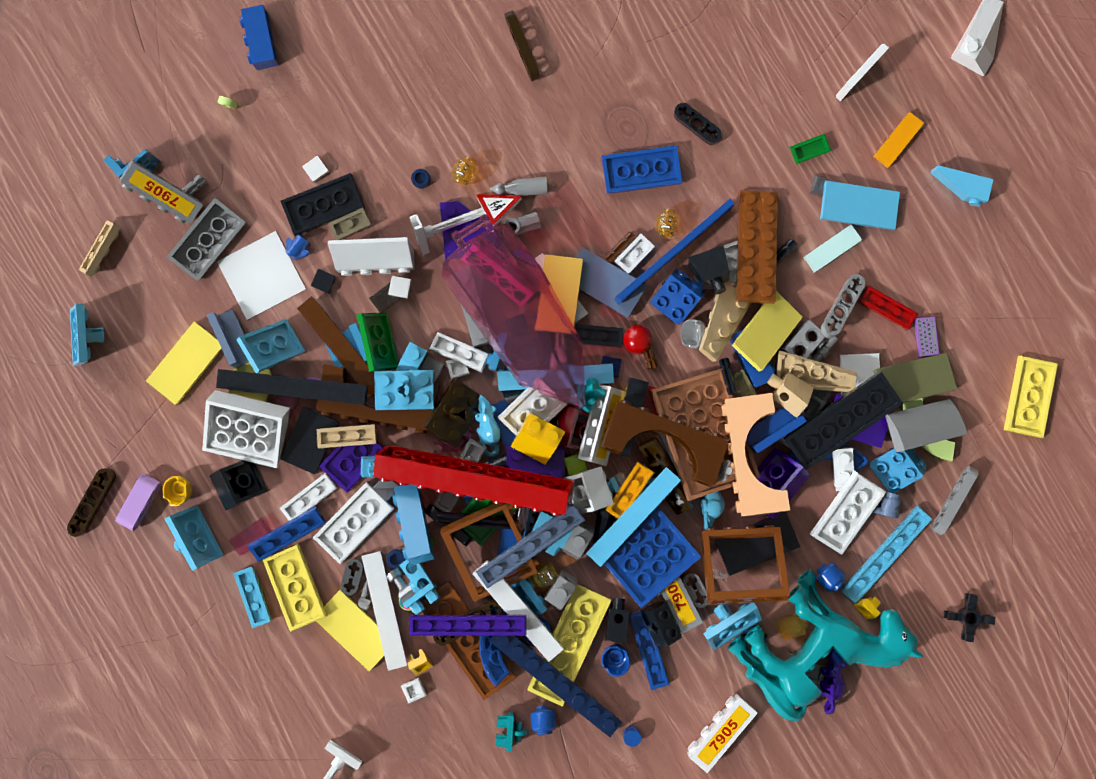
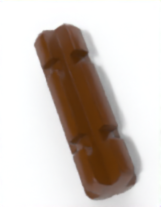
M628 232L624 239H621L612 248V251L605 255L606 261L612 264L617 259L616 257H619L629 244L636 239L635 235Z
M652 343L651 347L644 352V358L647 360V369L649 370L658 366L656 359L654 360L655 354Z

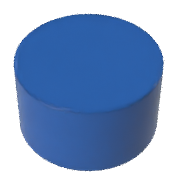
M629 726L625 728L623 732L625 744L634 747L641 742L640 730L637 727Z

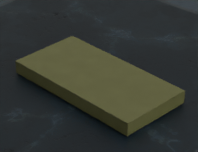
M947 353L873 370L874 374L879 371L884 374L903 403L957 390Z

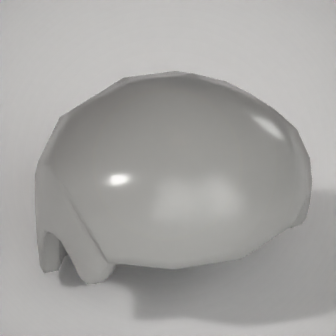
M686 320L681 328L680 337L682 344L693 349L700 348L706 325L700 320Z

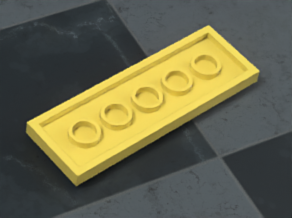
M578 583L569 597L553 632V636L564 647V650L548 661L573 682L611 602L610 598ZM532 677L527 688L528 691L563 707L565 701L535 677Z

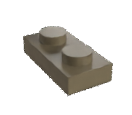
M360 208L328 223L335 240L345 239L372 226L364 208Z

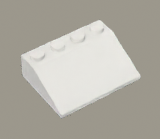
M407 237L328 241L335 269L342 276H352L354 272H360V275H372V272L378 271L380 274H391V271H399L401 274L410 273V270H415L414 247Z
M215 390L206 400L202 450L277 468L288 426L290 408Z

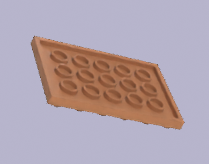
M722 368L652 389L650 392L657 413L668 416V419L674 422L676 420L683 421L691 428L700 427L705 430V433L710 435L712 433L722 435L723 439L730 443L729 435H725L724 424H727V417L722 415L721 405L725 404V399L733 398V396L727 393V385H725ZM665 435L687 501L733 487V482H736L735 474L727 475L728 479L725 482L717 478L715 486L712 487L691 481L693 467L689 454L679 442ZM746 441V461L752 474L757 479L760 478L751 448ZM726 447V451L722 462H724L726 459L733 462L732 454L728 455V449Z

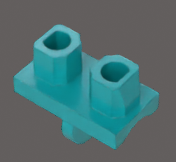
M589 378L586 380V387L579 385L572 388L573 395L568 397L567 401L569 404L574 403L580 410L584 409L586 412H591L595 408L594 403H596V400L606 395V390L599 386L597 379Z
M508 711V715H497V728H507V734H496V746L506 748L507 752H512L513 735L516 736L515 742H521V737L527 735V729L522 728L521 721H517L516 728H513V711Z

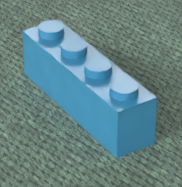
M411 484L394 487L395 494L392 497L394 505L398 507L396 518L398 524L401 523L402 530H399L401 541H404L405 548H402L405 560L408 559L411 565L435 559L421 489Z

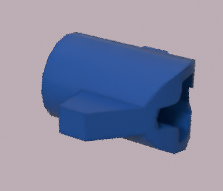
M298 234L294 240L288 237L286 240V254L293 260L308 257L310 252L306 249L310 243Z

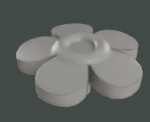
M728 459L722 462L717 478L722 482L727 481V475H732L734 471L730 467L732 462Z

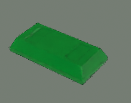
M825 134L789 147L796 165L832 151Z

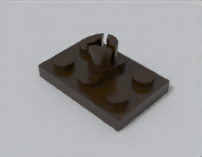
M453 378L423 427L456 448L474 420L475 414L479 412L480 395L458 379Z

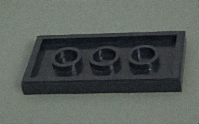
M351 173L281 200L295 237L297 234L301 235L327 225L360 208L366 209Z
M780 512L774 520L768 517L749 525L755 526V528H763L765 525L780 527L784 554L800 547L786 512ZM774 537L714 540L729 576L776 557Z

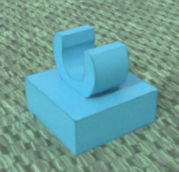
M375 456L361 457L362 477H373Z

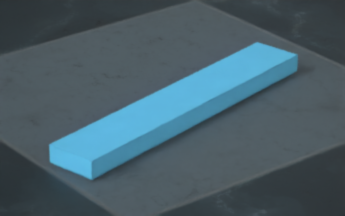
M613 364L497 372L499 391L527 389L539 376L550 387L586 385V380L589 378L597 379L599 384L614 383Z
M666 467L586 554L602 567L681 480Z
M915 506L840 591L856 604L928 525L932 518L919 506Z

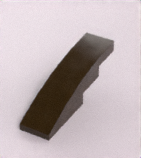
M656 436L640 443L638 448L649 461L647 467L654 472L653 476L655 478L666 467L679 478L675 466ZM681 482L665 498L677 515L693 509L691 500L687 501Z

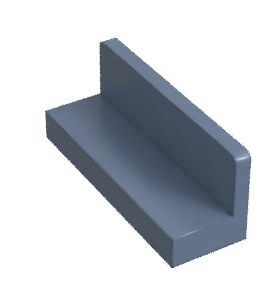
M230 309L220 315L214 312L207 314L206 316L229 365L237 369L249 363L237 342V339L245 335L234 310Z

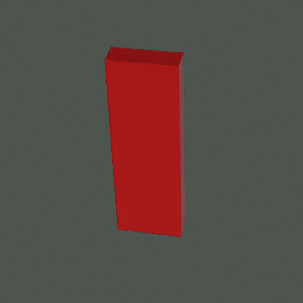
M869 285L866 286L858 301L861 305L905 330L911 328L918 315L917 312Z

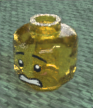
M467 156L464 159H457L451 171L453 181L463 186L473 184L479 172V168L475 164L476 161Z
M664 209L663 212L658 213L655 222V231L659 233L658 236L673 238L674 235L678 234L681 217L673 209Z
M542 561L536 566L538 573L528 577L534 587L538 586L539 589L544 590L554 584L558 574L551 562Z

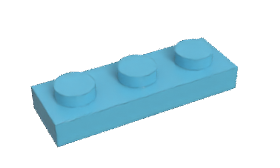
M254 566L233 573L252 628L271 622L272 618Z

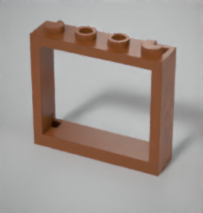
M494 503L440 528L441 536L473 602L490 594L482 585L477 587L452 533L503 510L519 542L523 539L520 533L523 529L519 520L515 521L512 516L515 512L511 504ZM536 556L529 559L527 565L512 571L503 578L509 585H512L538 573L536 566L539 563Z
M765 525L763 528L746 526L743 529L727 527L724 530L707 528L705 531H702L700 539L708 605L787 601L790 593L780 527ZM774 537L781 588L715 592L709 540Z

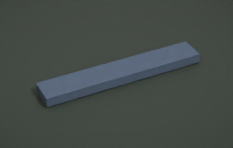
M571 504L565 515L554 516L478 569L476 573L488 589L585 521L576 506Z

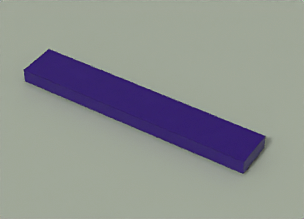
M410 615L409 633L410 636H526L527 615Z

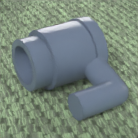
M886 492L882 498L881 507L876 506L872 513L898 519L901 496Z

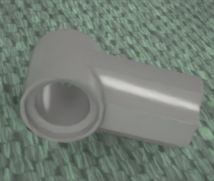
M536 212L518 218H508L503 224V234L509 239L541 229L540 220ZM509 225H514L517 228V230L515 232H509L507 231L506 227Z

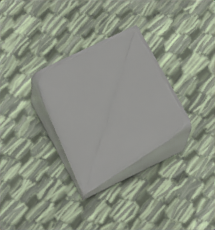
M379 481L372 489L387 502L395 494L394 487L399 485L395 481Z

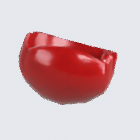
M633 325L624 333L623 343L631 353L642 355L651 347L652 335L645 326Z

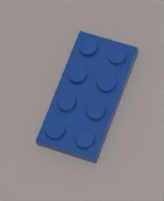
M677 145L602 155L601 157L606 194L682 184Z

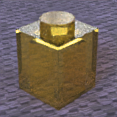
M796 613L775 619L780 638L784 641L806 634V620L801 619Z

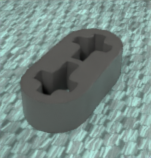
M358 558L351 559L345 567L341 591L346 595L355 594L360 587L364 565ZM356 562L360 570H356L355 574L352 575L353 568H350V565ZM353 578L352 585L355 588L348 591V587L345 584H348L350 579Z

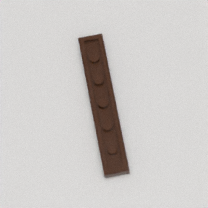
M311 296L297 309L359 385H368L367 396H373L375 394L374 371L369 372L368 364L363 360L362 356L316 299Z

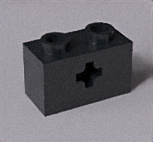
M654 602L640 610L655 646L668 647L682 638L667 602Z

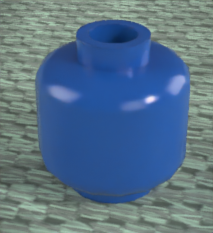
M824 563L816 571L818 573L816 581L828 592L832 590L836 592L846 582L844 580V572L834 563L828 565Z
M538 706L537 711L531 713L532 731L537 732V735L553 734V730L557 728L554 710L548 709V706Z

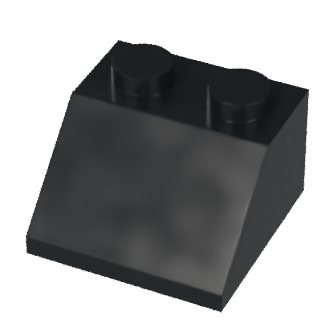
M242 460L221 468L209 476L225 511L268 492L253 462Z

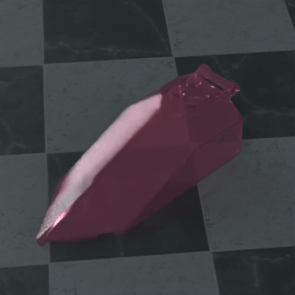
M486 214L480 216L479 220L461 231L453 232L451 236L459 248L443 262L442 278L518 384L539 390V393L566 404L572 403L577 405L579 409L584 408L586 403L583 342L544 271L508 223L493 226ZM484 226L486 231L465 243L463 238Z

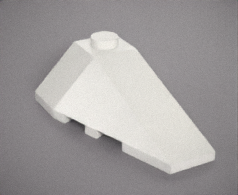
M982 0L950 59L981 76L986 74L994 59L1003 1Z

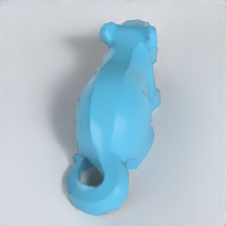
M480 395L478 405L480 414H475V419L480 422V427L477 428L480 438L479 442L484 446L487 444L492 447V452L486 449L484 454L494 457L500 452V447L497 444L500 440V429L493 414L496 408L491 406L490 402L483 395Z
M720 491L705 495L704 499L701 500V512L704 515V531L707 528H711L715 519L724 511L725 503Z

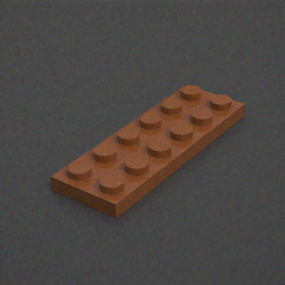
M739 191L736 302L768 304L776 302L777 192Z
M450 581L437 590L440 599L435 603L430 604L427 598L421 601L426 608L423 611L424 615H464L470 611ZM462 636L446 644V647L483 700L516 678L502 657L510 673L497 686L493 685L481 661L480 636Z

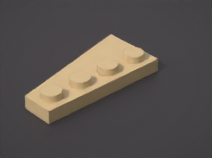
M729 282L724 283L726 287L724 293L715 295L713 311L710 312L709 324L705 328L699 351L712 362L718 360L752 303L736 302V288Z
M783 351L778 353L777 376L781 379L786 373H790L814 387L813 390L850 392L855 388L857 373L854 371Z

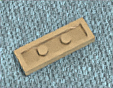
M108 220L106 221L79 268L81 272L90 277L98 272L100 262L103 257L107 256L112 241L116 240L119 235V226Z
M376 424L317 429L318 448L377 444Z

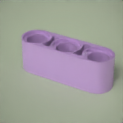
M145 473L141 474L115 521L131 531H135L143 520L162 483Z

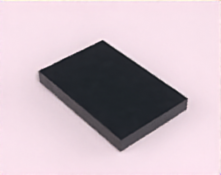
M303 407L280 460L316 475L328 449L318 448L317 429L338 427L339 421Z

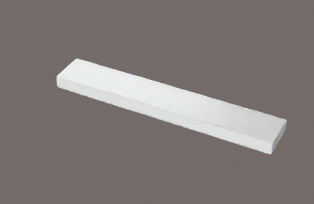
M381 551L363 555L361 557L387 669L389 671L407 666Z
M489 561L484 562L473 572V575L508 615H527L526 636L548 661L552 660L564 650V647L504 578L488 589L476 573L478 569Z

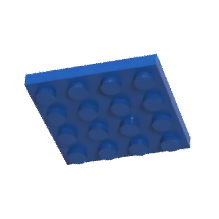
M657 506L604 564L642 608L699 560L701 556Z

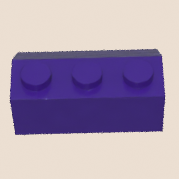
M774 448L757 468L760 478H757V480L769 488L782 491L787 490L789 501L810 477L802 465L777 448ZM780 512L766 515L774 520Z

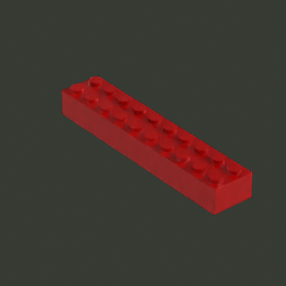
M386 445L375 454L373 477L379 478L380 481L384 482L396 481L400 485H416L419 489L431 488L439 493L451 492L459 497L467 495L472 496L475 500L482 501L487 499L492 500L495 504L507 503L512 504L515 508L527 507L535 512H551L555 516L566 514L572 503L575 484L574 480L393 445Z

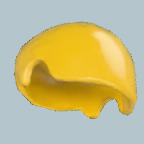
M172 476L163 485V498L169 501L170 506H180L190 499L192 486L186 478Z

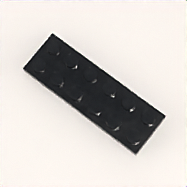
M879 371L783 437V439L801 465L807 470L902 405L903 402L884 374Z

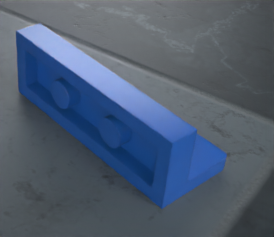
M782 407L774 415H770L750 429L746 441L754 453H759L807 421L803 415H799L796 418Z

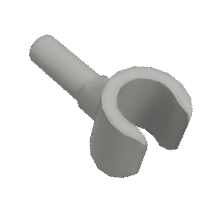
M364 581L363 592L358 601V606L365 610L369 608L371 600L366 599L368 582Z

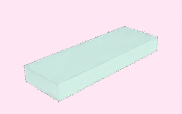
M849 225L803 258L815 273L862 239L854 227Z

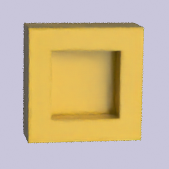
M876 596L873 599L869 597L859 600L854 604V607L866 620L874 619L880 614L877 607L881 602Z
M422 649L418 650L420 656L416 659L412 654L409 655V662L407 664L415 675L433 667L431 660Z

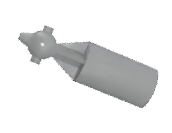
M546 177L516 179L506 185L497 183L490 188V191L496 194H503L506 191L520 196L547 194Z

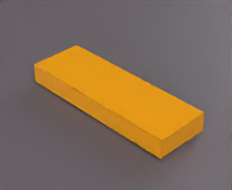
M909 111L873 157L886 168H889L924 122Z
M637 462L613 497L614 504L607 506L605 510L619 518L638 498L654 472L640 462Z

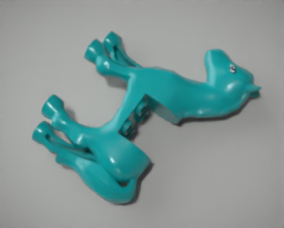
M808 569L798 577L797 583L799 585L790 591L788 600L795 605V613L801 619L807 620L816 626L792 656L785 661L774 656L766 645L764 631L759 625L753 627L746 634L745 639L742 636L736 637L728 645L727 649L736 655L741 664L748 667L745 672L746 677L760 686L767 702L777 714L789 721H801L805 716L808 705L813 703L822 694L821 690L805 673L813 670L817 665L816 662L821 657L824 658L830 653V648L834 649L849 665L863 663L867 666L890 668L902 665L910 657H923L917 650V637L906 628L900 614L895 610H884L880 616L878 636L864 632L854 622L834 612L826 605L815 588L816 575L811 569ZM746 641L751 645V653L747 650Z

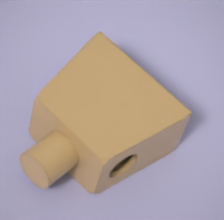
M786 373L782 379L772 374L767 381V384L775 388L773 399L796 418L808 406L814 389L812 385L790 373Z

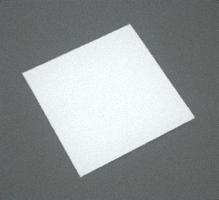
M276 231L217 261L247 320L306 289L290 257L286 254V250Z

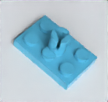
M75 304L70 309L73 366H82L88 362L87 359H90L91 353L87 343L104 342L103 327L86 328L85 321H88V309L84 308V304Z
M287 319L247 333L237 339L256 373L295 358L305 352L304 347Z
M434 370L374 371L375 410L434 409Z
M198 505L165 518L175 538V549H180L179 553H183L192 571L224 556Z
M755 603L742 605L736 613L730 610L728 604H721L714 610V613L720 619V623L711 625L703 634L713 651L760 622L762 618Z

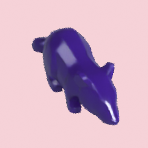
M834 649L829 653L828 668L821 667V673L825 676V679L820 681L822 696H826L828 699L824 706V712L829 715L834 713L835 703L844 696L846 690L842 668H845L847 664L842 661L840 655Z

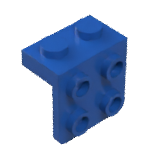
M676 268L651 299V305L679 325L700 301L706 291L698 282L692 281L686 272Z

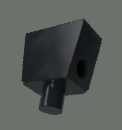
M724 246L688 258V266L703 289L713 287L715 294H722L726 291L724 283L729 281L730 272Z
M614 598L613 609H608L604 641L627 643L629 611L624 610L625 599ZM615 615L621 617L620 623L614 621Z

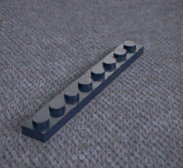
M491 636L489 638V642L607 736L611 737L621 725L622 721L518 637Z

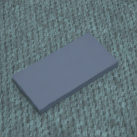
M582 247L576 258L583 259L579 290L628 319L647 285L643 284L624 302L618 305L614 300L615 297L636 278Z

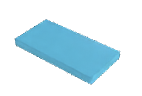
M825 181L820 219L895 230L900 192Z

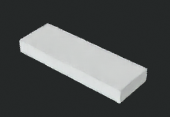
M437 332L429 348L430 351L479 372H483L489 356L484 351Z
M324 473L280 507V510L290 521L313 508L338 487L330 476Z

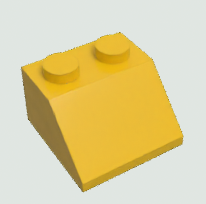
M528 412L510 447L545 465L556 450L565 431Z

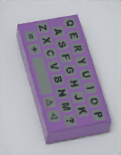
M935 317L915 319L918 357L939 355Z

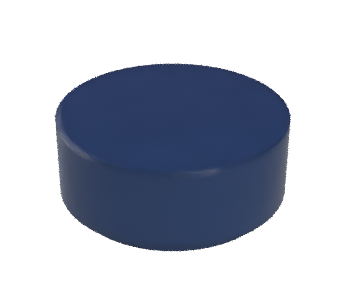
M417 169L411 175V181L416 188L424 189L429 186L431 178L426 170Z
M399 549L390 551L386 557V562L392 569L401 568L399 565L405 561L403 551Z

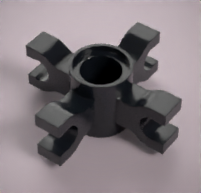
M965 593L964 608H961L958 612L944 610L943 616L947 620L959 621L963 624L961 639L966 642H974V628L979 626L980 623L995 625L994 616L980 614L975 611L978 595ZM971 613L972 619L967 622L966 617Z

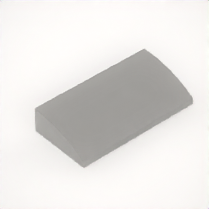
M214 198L167 255V258L196 281H199L246 222Z
M951 399L886 415L895 452L968 434L963 419Z

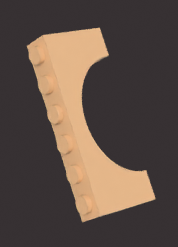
M772 393L725 399V404L721 405L722 415L727 417V424H724L725 435H729L730 438L727 449L728 455L732 454L733 458L730 467L734 469L733 474H735L736 482H733L734 494L738 493L739 501H735L737 513H741V517L790 511L787 490H775L758 481L752 474L745 456V443L750 429L762 418L774 415L775 413Z

